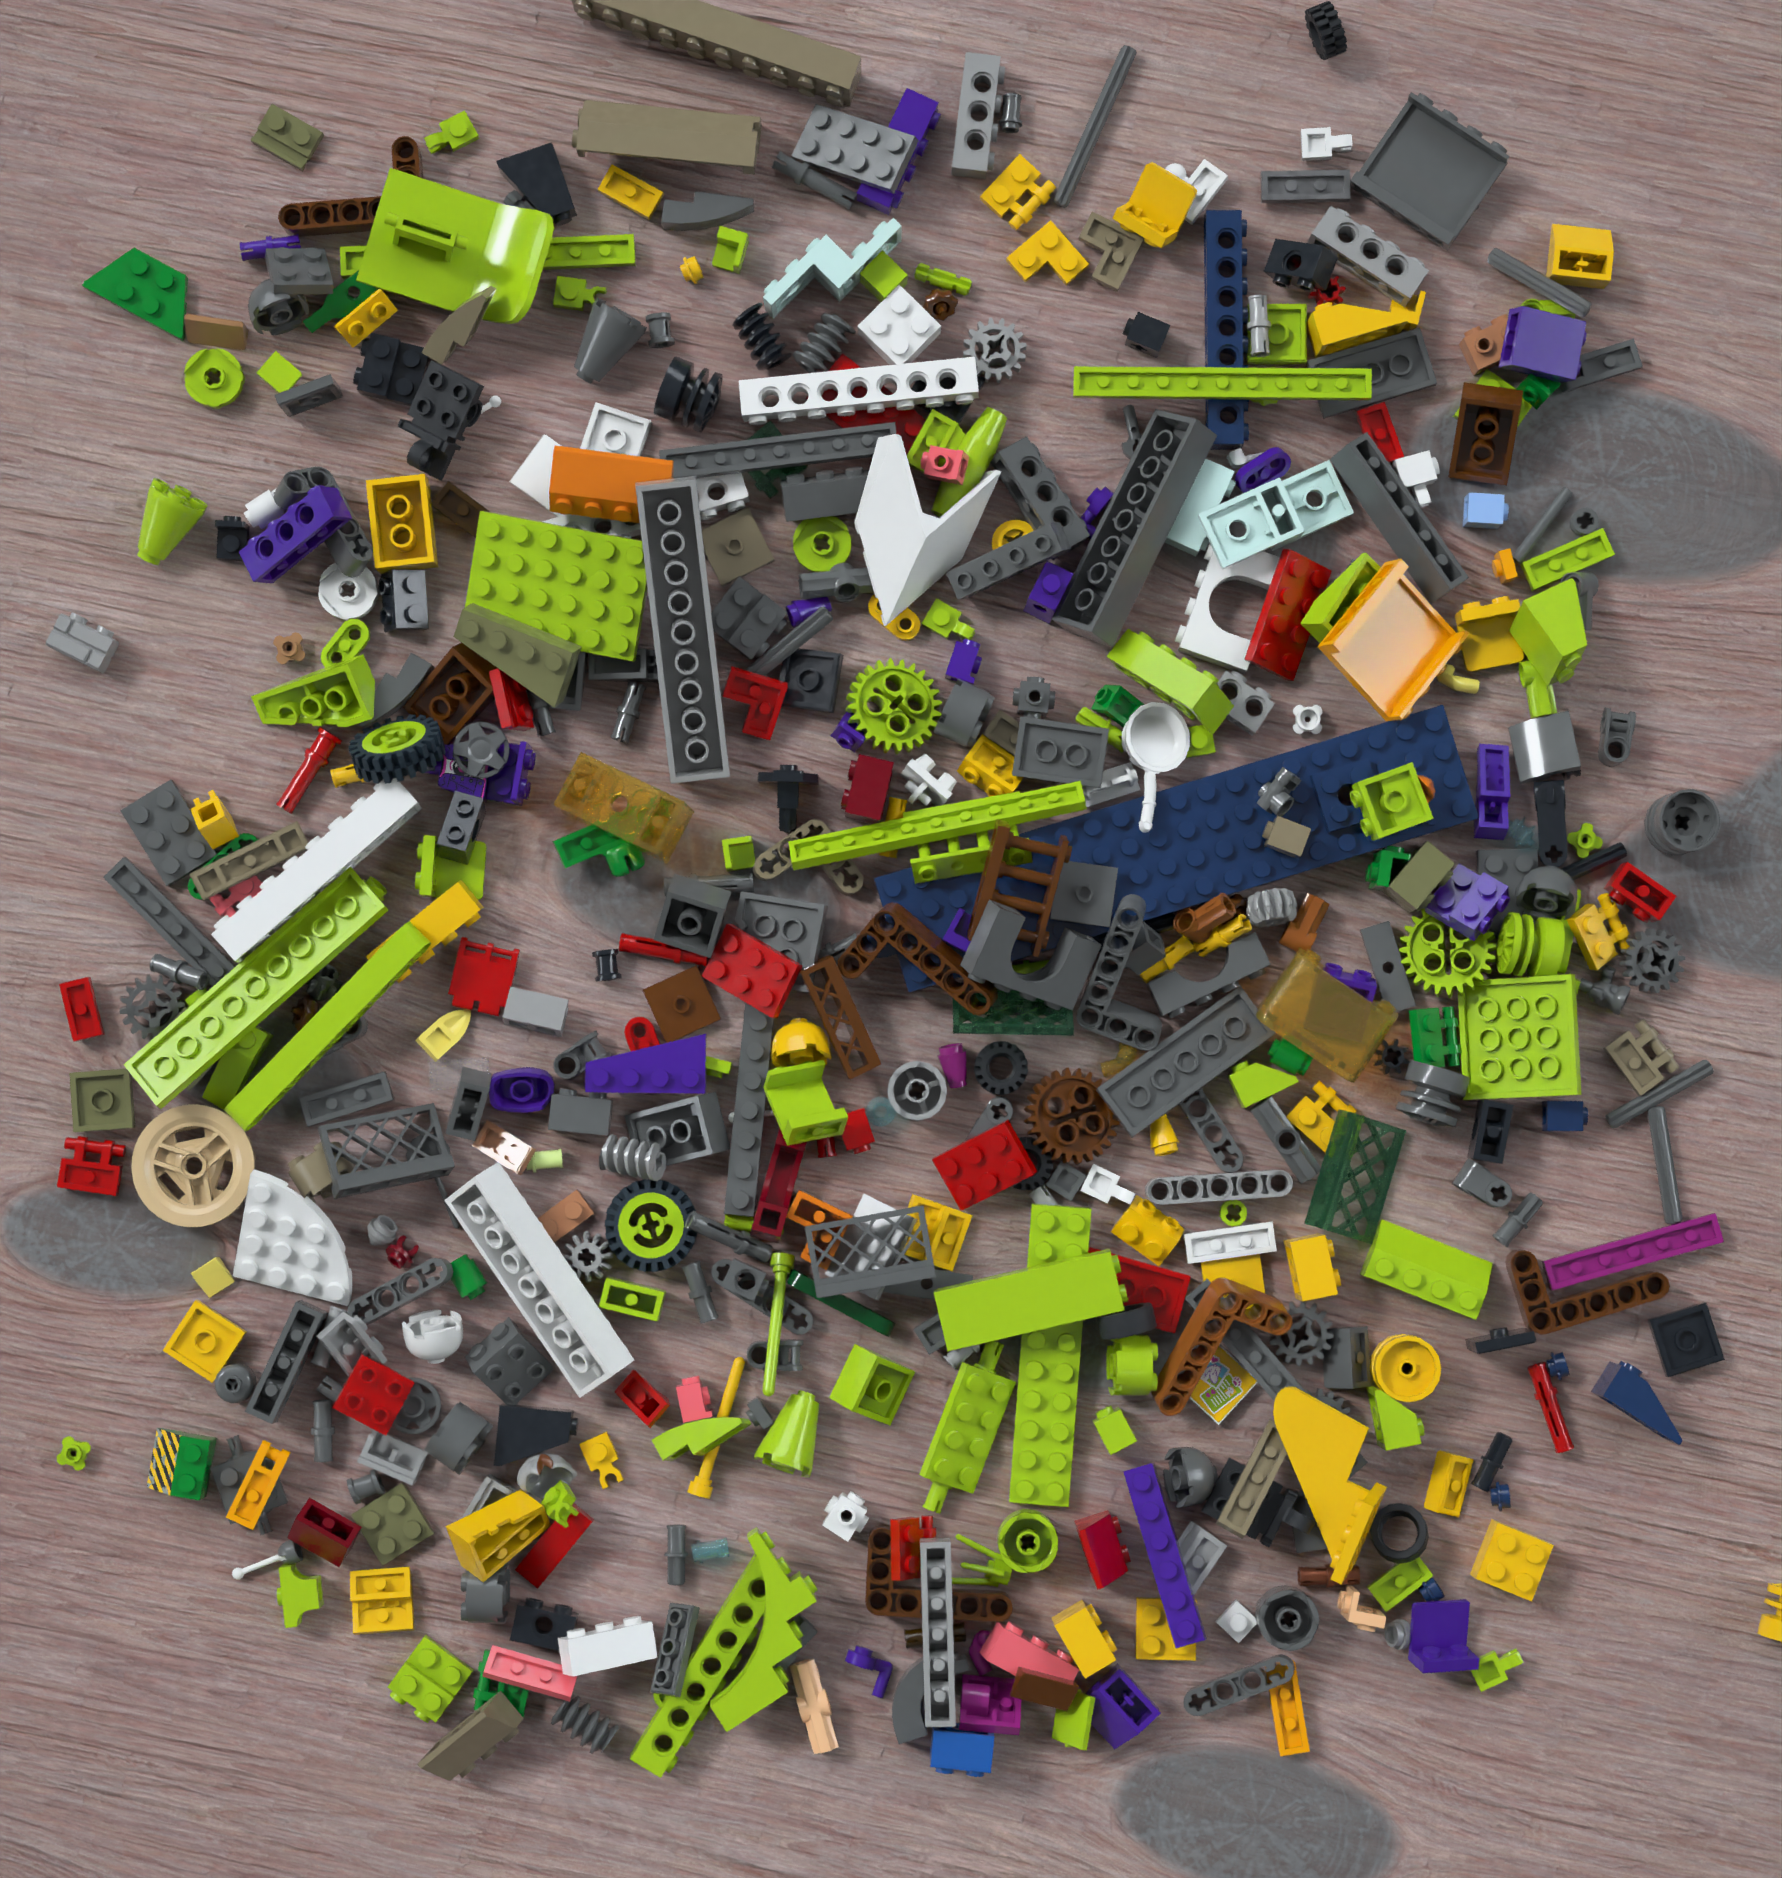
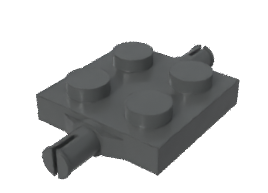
M239 1435L226 1439L233 1456L226 1462L210 1468L226 1514L258 1451L244 1452ZM266 1457L262 1463V1466L271 1470L275 1465L273 1460ZM280 1477L257 1522L260 1535L266 1534V1531L267 1533L273 1531L266 1514L273 1508L288 1503ZM229 1519L230 1525L236 1523Z

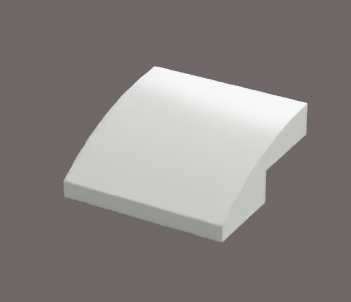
M544 434L509 482L550 511L549 488L553 450L555 445H561ZM551 512L557 517L564 515L556 512Z

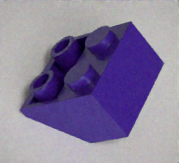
M1118 1663L1085 1693L1095 1697L1091 1721L1092 1726L1114 1750L1137 1736L1161 1714L1159 1708Z

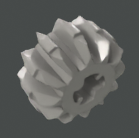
M1285 888L1265 889V891L1256 892L1247 898V916L1250 923L1254 926L1269 928L1271 926L1287 924L1296 918L1297 902L1293 891Z
M589 1231L584 1232L583 1243L578 1235L572 1236L577 1246L575 1247L568 1243L564 1246L566 1250L572 1252V1255H564L566 1261L572 1260L573 1264L570 1265L572 1270L578 1269L576 1274L579 1279L583 1272H585L586 1282L592 1281V1271L598 1279H601L603 1273L599 1267L605 1270H610L611 1268L609 1263L603 1261V1259L613 1258V1253H603V1249L609 1247V1242H604L599 1246L598 1242L601 1239V1234L599 1233L594 1236L591 1242ZM585 1248H588L591 1254H595V1260L590 1261L592 1265H586V1260H581L580 1254L585 1253L583 1250Z

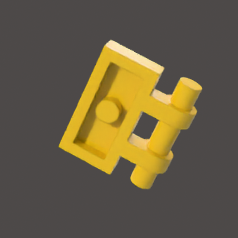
M1019 154L983 192L980 200L1001 219L1008 211L1015 216L1008 224L1014 230H1017L1023 223L1027 224L1033 218L1031 214L1041 204L1045 205L1049 201V195L1056 189V186L1050 180H1047L1042 187L1037 186L1035 182L1041 177V173ZM1028 192L1032 197L1024 206L1019 205L1017 201Z
M1608 893L1597 897L1601 905L1598 909L1595 904H1586L1567 919L1590 970H1599L1618 955L1613 945L1614 943L1618 942L1620 949L1630 947L1626 942L1629 939L1628 935L1630 933L1627 926L1621 923L1617 914L1619 909L1616 902L1611 901ZM1606 919L1611 927V930L1608 932L1603 923Z
M1318 1080L1311 1088L1319 1095L1318 1099L1313 1102L1304 1095L1286 1117L1292 1125L1322 1152L1331 1157L1350 1136L1342 1126L1348 1121L1354 1128H1357L1363 1122V1119L1356 1113L1357 1109L1351 1104L1347 1105L1336 1095L1337 1091L1331 1086L1327 1087ZM1327 1103L1339 1113L1335 1120L1322 1110Z

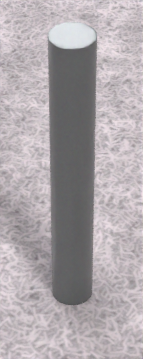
M1563 487L1512 555L1516 563L1521 564L1571 498L1573 493L1568 488Z

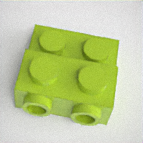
M1413 762L1352 784L1353 791H1350L1351 802L1355 808L1360 807L1364 819L1360 820L1361 829L1366 837L1371 836L1372 841L1434 819Z
M425 1635L387 1688L392 1690L390 1696L401 1705H405L408 1702L415 1707L414 1714L426 1723H429L430 1720L436 1723L474 1669Z

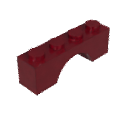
M780 1127L750 1232V1236L779 1243L807 1143L803 1142L787 1146Z

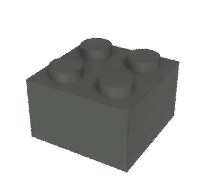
M674 874L666 895L654 940L711 958L731 891Z

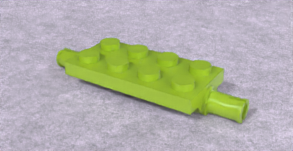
M986 1342L978 1363L974 1365L961 1363L919 1475L930 1479L932 1482L926 1501L922 1506L925 1509L940 1514L948 1490L953 1487L974 1494L1016 1383L1012 1379L996 1374L995 1367L1005 1346L999 1342Z

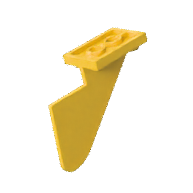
M1287 1386L1282 1388L1276 1395L1273 1407L1274 1422L1332 1558L1330 1567L1334 1569L1330 1580L1342 1585L1356 1564L1387 1487L1376 1482L1372 1489L1368 1490L1348 1480L1369 1427L1293 1386Z

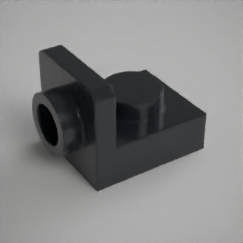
M224 516L223 520H215V527L218 529L216 559L243 561L239 551L248 545L250 526L246 522L241 521V517Z

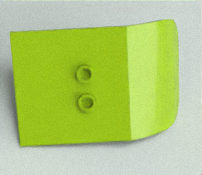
M390 168L356 281L454 312L463 302L476 293L492 286L496 288V291L482 320L501 324L518 323L530 309L535 297L554 231L553 219L550 214L500 204Z

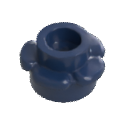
M1551 1352V1359L1546 1360L1551 1377L1557 1376L1559 1381H1561L1562 1377L1570 1375L1563 1352L1557 1354Z
M1496 1482V1488H1490L1492 1506H1498V1510L1501 1512L1504 1508H1511L1508 1484L1499 1485V1482Z
M1433 1577L1423 1582V1585L1418 1588L1427 1602L1439 1601L1445 1597Z

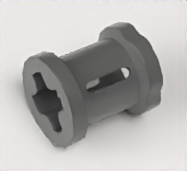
M660 312L646 316V323L649 324L651 340L648 341L650 348H665L675 344V340L671 337L670 313Z
M373 1469L370 1471V1474L355 1480L352 1478L347 1479L348 1490L356 1505L361 1503V1499L376 1493L379 1495L385 1493L382 1479L377 1470Z

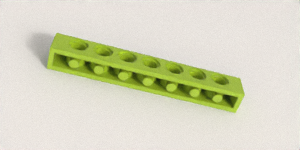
M755 1553L690 1656L681 1696H666L661 1706L657 1709L630 1753V1760L659 1778L662 1777L665 1771L668 1773L672 1771L679 1758L675 1754L681 1745L686 1747L695 1733L691 1730L697 1719L701 1722L703 1721L710 1709V1705L707 1704L713 1694L717 1696L722 1691L727 1681L723 1678L729 1668L732 1670L736 1668L743 1655L739 1651L745 1642L750 1644L759 1630L755 1626L761 1617L764 1618L766 1596L765 1593L756 1594L751 1589L755 1581H764L759 1560ZM741 1606H748L753 1611L751 1617L746 1620L739 1619L735 1612ZM729 1631L736 1635L737 1639L732 1645H724L719 1640L724 1632ZM710 1657L717 1658L721 1665L717 1670L709 1671L703 1665L706 1659ZM699 1683L705 1690L702 1695L695 1697L690 1695L687 1689L691 1684ZM677 1709H683L689 1716L684 1722H676L671 1716L672 1713ZM661 1735H667L673 1742L669 1747L661 1748L656 1744V1739Z

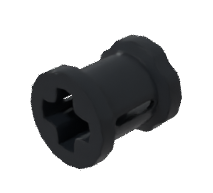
M618 949L592 952V957L596 958L598 974L595 977L596 982L622 979V975L618 973L616 955L619 954Z

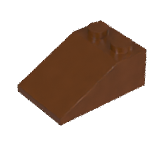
M1464 382L1448 477L1507 486L1522 403V390Z
M461 642L449 650L403 708L410 715H415L416 718L420 715H425L426 719L431 717L434 721H437L444 745H450L456 739L459 732L470 725L495 699L489 671L497 669V667Z

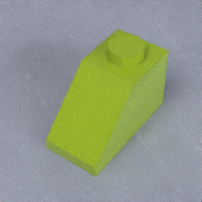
M1247 1060L1231 1067L1233 1073L1227 1075L1242 1108H1246L1299 1082L1296 1076L1259 1063L1249 1065Z

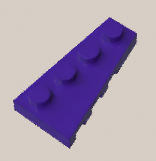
M707 1034L586 1062L585 1092L706 1094Z

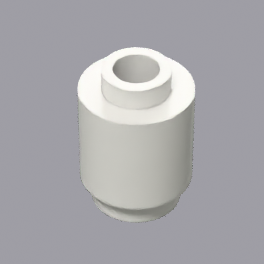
M276 489L273 491L267 490L245 504L248 510L244 512V515L253 528L258 525L261 529H264L270 522L279 519L285 514L284 511L286 510L279 507L274 501L273 496Z

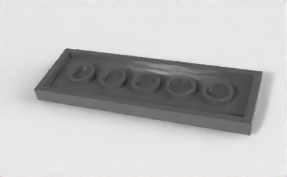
M1239 986L1159 1043L1156 1048L1148 1051L1102 1084L1096 1091L1130 1137L1133 1138L1269 1040L1276 1032L1242 987Z

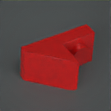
M634 1369L614 1391L649 1428L655 1424L670 1406L669 1399L658 1392Z

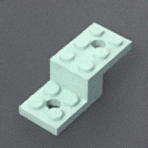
M894 218L888 223L883 221L873 231L874 237L867 244L862 242L855 248L851 254L853 256L852 259L827 235L821 240L819 238L814 239L805 250L807 254L800 261L797 258L794 259L784 271L787 274L779 282L775 279L765 288V295L763 296L765 311L774 319L814 278L840 302L860 282V272L882 250L888 255L901 242L902 226Z
M1327 460L1281 481L1280 477L1199 513L1198 518L1223 570L1269 548L1274 551L1353 515L1354 512L1330 460ZM1310 492L1319 493L1322 497V504L1318 507L1310 506L1306 501L1307 494ZM1233 522L1242 523L1246 528L1245 535L1242 537L1231 535L1229 531L1230 524Z

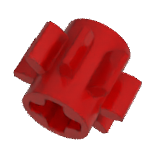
M1336 276L1334 279L1330 278L1327 286V291L1333 292L1330 298L1327 297L1326 293L1321 294L1322 290L1315 289L1316 291L1309 294L1308 299H1315L1316 306L1327 302H1332V306L1334 302L1342 304L1344 300L1338 295L1345 292L1346 287L1339 286L1337 283L1339 276Z

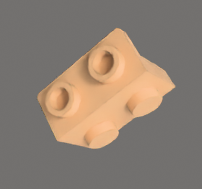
M1346 1585L1345 1591H1340L1337 1608L1341 1609L1343 1617L1348 1622H1353L1361 1630L1375 1632L1376 1627L1384 1629L1386 1616L1378 1608L1358 1605L1360 1592L1353 1585Z

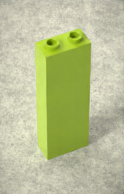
M1109 1248L934 1289V1297L947 1351L1124 1311L1123 1303L1128 1302L1125 1285H1118L1116 1273L1121 1272L1118 1255L1111 1256Z

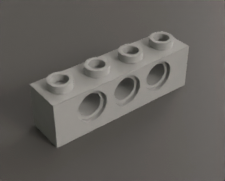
M966 52L951 175L986 179L987 170L993 171L995 153L989 152L990 142L997 141L998 124L993 123L994 113H1000L1002 95H996L997 84L1004 83L1005 66H1000L1001 56ZM984 82L989 85L990 89L985 93H981L974 86L977 83ZM975 111H982L986 114L987 118L979 122L973 120L971 114ZM971 140H979L982 142L983 147L979 150H972L967 144Z
M1332 206L1329 207L1307 242L1324 245L1338 257L1337 264L1404 308L1429 272L1419 259L1408 257L1400 251L1396 244L1391 241L1382 240L1376 236L1374 230L1369 226L1359 225L1351 219V216L1346 211L1339 208L1335 209ZM1338 235H1348L1351 239V242H1342L1339 239ZM1363 251H1372L1376 258L1368 259L1364 256ZM1394 266L1398 268L1400 275L1391 274L1387 267Z

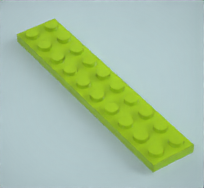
M350 866L123 1065L154 1104L162 1109L389 911L388 908Z
M1032 1203L1027 1268L1088 1254L1092 1209ZM1083 1320L1025 1333L1021 1336L1009 1502L1069 1507Z

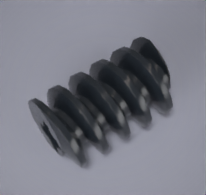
M757 303L743 311L733 322L732 326L735 330H741L738 335L741 340H747L744 344L745 348L753 350L750 354L752 360H759L756 364L757 369L767 370L782 364L792 354L782 355L781 352L787 345L786 343H775L781 335L780 333L770 334L771 329L775 325L773 322L764 324L769 314L768 312L759 314L758 311L763 304Z

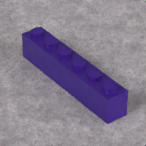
M1155 1463L1123 1471L1175 1647L1179 1648L1204 1641L1207 1637Z

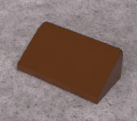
M1018 1667L1010 1696L1067 1711L1078 1692L1079 1685L1072 1680Z

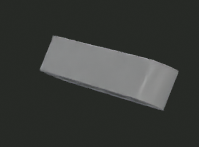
M1276 1169L1157 1177L1148 1181L1145 1186V1195L1150 1202L1159 1205L1281 1197L1291 1191L1293 1180L1286 1171ZM1280 1174L1285 1179V1187L1281 1191L1276 1192L1272 1189L1270 1183L1272 1177ZM1250 1176L1255 1180L1256 1187L1253 1192L1246 1194L1241 1189V1181L1245 1177ZM1220 1178L1226 1183V1190L1222 1195L1216 1196L1211 1191V1184L1215 1179ZM1191 1180L1195 1183L1197 1189L1195 1195L1187 1198L1182 1194L1181 1186L1185 1181ZM1158 1182L1163 1183L1167 1188L1166 1196L1160 1200L1155 1199L1151 1194V1188Z

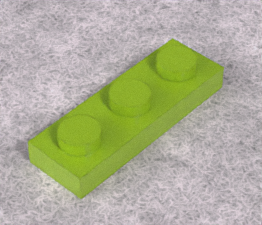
M1601 528L1521 563L1520 566L1531 590L1534 591L1562 579L1567 573L1578 572L1613 557L1615 553L1604 529Z

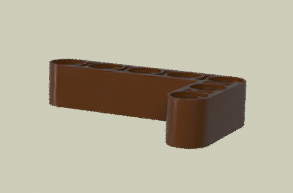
M408 136L397 138L392 144L393 169L423 178L422 155L417 143ZM412 148L414 153L409 158H401L400 153L403 149ZM381 196L291 203L281 208L278 219L283 229L290 236L299 234V237L371 231ZM352 210L359 211V216L356 220H346L348 212ZM324 212L330 214V218L326 223L320 224L316 222L319 214ZM299 215L301 218L297 225H287L289 217Z
M894 902L886 904L875 914L838 960L840 973L846 978L854 979L860 976L886 945L890 943L970 1013L974 1015L986 1013L998 998V991L993 986V983L986 980L982 984L968 977L969 973L960 966L963 958L902 905ZM885 914H889L894 918L895 925L886 921ZM907 934L914 935L917 938L918 944L910 942ZM867 935L876 939L877 946L869 943ZM930 953L936 954L940 958L941 964L933 962ZM850 957L856 958L859 961L860 967L854 966L850 961ZM953 973L961 975L964 983L957 982L953 977ZM976 993L983 994L986 997L987 1003L980 1002L976 997Z
M1521 1249L1513 1250L1507 1255L1505 1261L1524 1325L1527 1329L1533 1330L1540 1335L1549 1334L1661 1299L1666 1296L1670 1288L1669 1280L1665 1275L1647 1271L1550 1301L1534 1254ZM1520 1255H1524L1528 1260V1266L1525 1270L1519 1272L1515 1267V1259ZM1652 1277H1656L1659 1281V1289L1654 1293H1650L1647 1289V1282ZM1528 1284H1534L1537 1288V1294L1532 1300H1527L1524 1296V1289ZM1623 1286H1628L1631 1290V1296L1626 1302H1622L1618 1295L1619 1290ZM1600 1295L1603 1300L1602 1307L1594 1311L1590 1307V1300L1593 1296ZM1570 1303L1574 1307V1315L1572 1318L1565 1320L1561 1311L1564 1305ZM1542 1312L1546 1317V1323L1542 1328L1537 1329L1533 1324V1318L1537 1313Z
M883 1524L873 1527L868 1537L865 1596L868 1611L878 1616L922 1618L921 1587L893 1585V1580H891V1540L885 1547H879L873 1541L874 1536L879 1532L887 1533L891 1539L890 1527ZM879 1562L885 1563L889 1568L887 1575L884 1577L875 1576L872 1572L874 1564ZM952 1588L953 1619L1000 1622L1005 1621L1012 1614L1011 1599L1003 1591ZM883 1593L887 1597V1603L883 1607H875L870 1602L873 1594ZM906 1594L914 1595L917 1598V1604L911 1609L904 1608L900 1603L901 1598ZM966 1597L974 1598L977 1601V1607L971 1612H966L960 1607L961 1601ZM995 1599H1003L1007 1603V1608L1002 1613H994L990 1609L991 1603Z

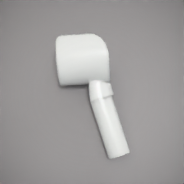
M1238 448L1227 455V459L1232 468L1238 469L1262 453L1245 456L1242 449Z

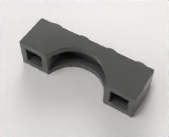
M1255 932L1226 947L1224 966L1219 974L1209 981H1190L1174 970L1147 983L1146 986L1160 1015L1163 1016L1168 1013L1171 1019L1185 1012L1184 1005L1195 1001L1198 1006L1213 999L1211 993L1220 988L1223 993H1226L1240 986L1237 980L1248 976L1251 981L1266 974L1264 967L1271 965Z

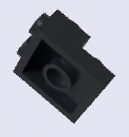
M371 333L370 338L364 339L362 342L360 354L365 358L362 368L357 367L355 370L353 384L358 385L357 390L361 395L411 406L426 373L429 357L422 353L424 347L403 343L400 339Z

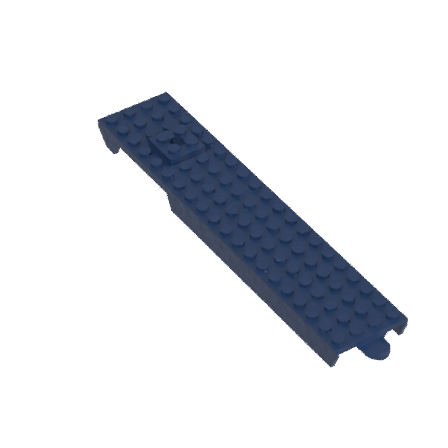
M1440 705L1410 714L1403 720L1387 721L1156 792L1155 802L1157 806L1154 809L1153 826L1147 833H1143L1139 829L1143 808L1142 801L1144 800V796L1027 831L1019 834V837L1058 846L1060 835H1065L1069 841L1068 845L1072 846L1069 861L1118 868L1111 916L1112 923L1120 901L1129 894H1135L1143 898L1146 903L1143 921L1178 912L1184 908L1204 904L1222 892L1230 896L1386 846L1449 829L1479 817L1444 706ZM1413 762L1417 775L1426 776L1434 783L1435 796L1428 802L1434 819L1372 841L1371 836L1366 837L1361 829L1360 820L1364 819L1360 807L1355 808L1353 804L1350 806L1343 805L1338 799V791L1343 787H1349L1353 790L1352 784ZM1282 767L1291 771L1302 781L1294 791L1289 793L1294 798V803L1289 811L1281 817L1311 828L1302 855L1298 859L1265 847L1266 839L1262 837L1268 820L1273 822L1277 815L1274 813L1270 814L1257 804L1260 799L1258 792L1264 784L1273 782L1276 774ZM1031 852L1032 863L1016 865V867L1050 874L1054 857ZM912 867L874 878L882 907L892 902L902 905L942 940L959 908L972 915L983 872L915 884ZM1003 876L1002 879L997 878L994 889H998V893L1043 903L1047 886ZM1017 910L1026 917L1021 928L1035 932L1039 915ZM1125 911L1129 915H1137L1134 911ZM885 914L886 921L895 925L894 918L889 914ZM1049 916L1046 931L1049 932V939L1046 949H1041L1040 953L1056 948L1065 927L1091 937L1108 933L1109 928L1051 920ZM907 934L910 942L918 944L917 938L914 935ZM867 935L869 943L877 946L876 939ZM1016 940L1011 952V962L1033 956L1030 949L1032 943ZM890 943L876 957L886 958L897 954L909 993L937 985ZM947 944V945L950 946L955 952H957L962 958H964V955H965L964 952H962V951L958 950L957 948H955V947H953V946ZM930 953L933 962L941 964L940 958L936 954ZM953 973L955 980L962 978L961 975Z

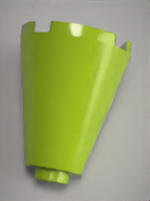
M801 1390L798 1391L797 1395H790L756 1450L755 1460L763 1458L762 1463L769 1467L789 1474H794L796 1469L802 1471L801 1477L810 1478L813 1469L819 1403L814 1401L815 1395Z

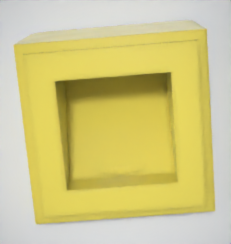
M215 1257L191 1273L209 1298L235 1282L220 1257Z

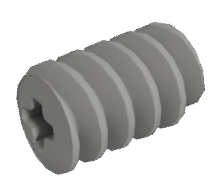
M611 1134L600 1152L599 1167L600 1170L607 1169L613 1173L618 1172L623 1175L629 1174V1176L633 1177L639 1176L642 1179L650 1178L652 1181H658L666 1169V1156L664 1153H661V1147L658 1143H653L650 1147L649 1142L643 1140L639 1145L638 1139L633 1138L629 1142L627 1137L622 1136L618 1140L617 1135Z

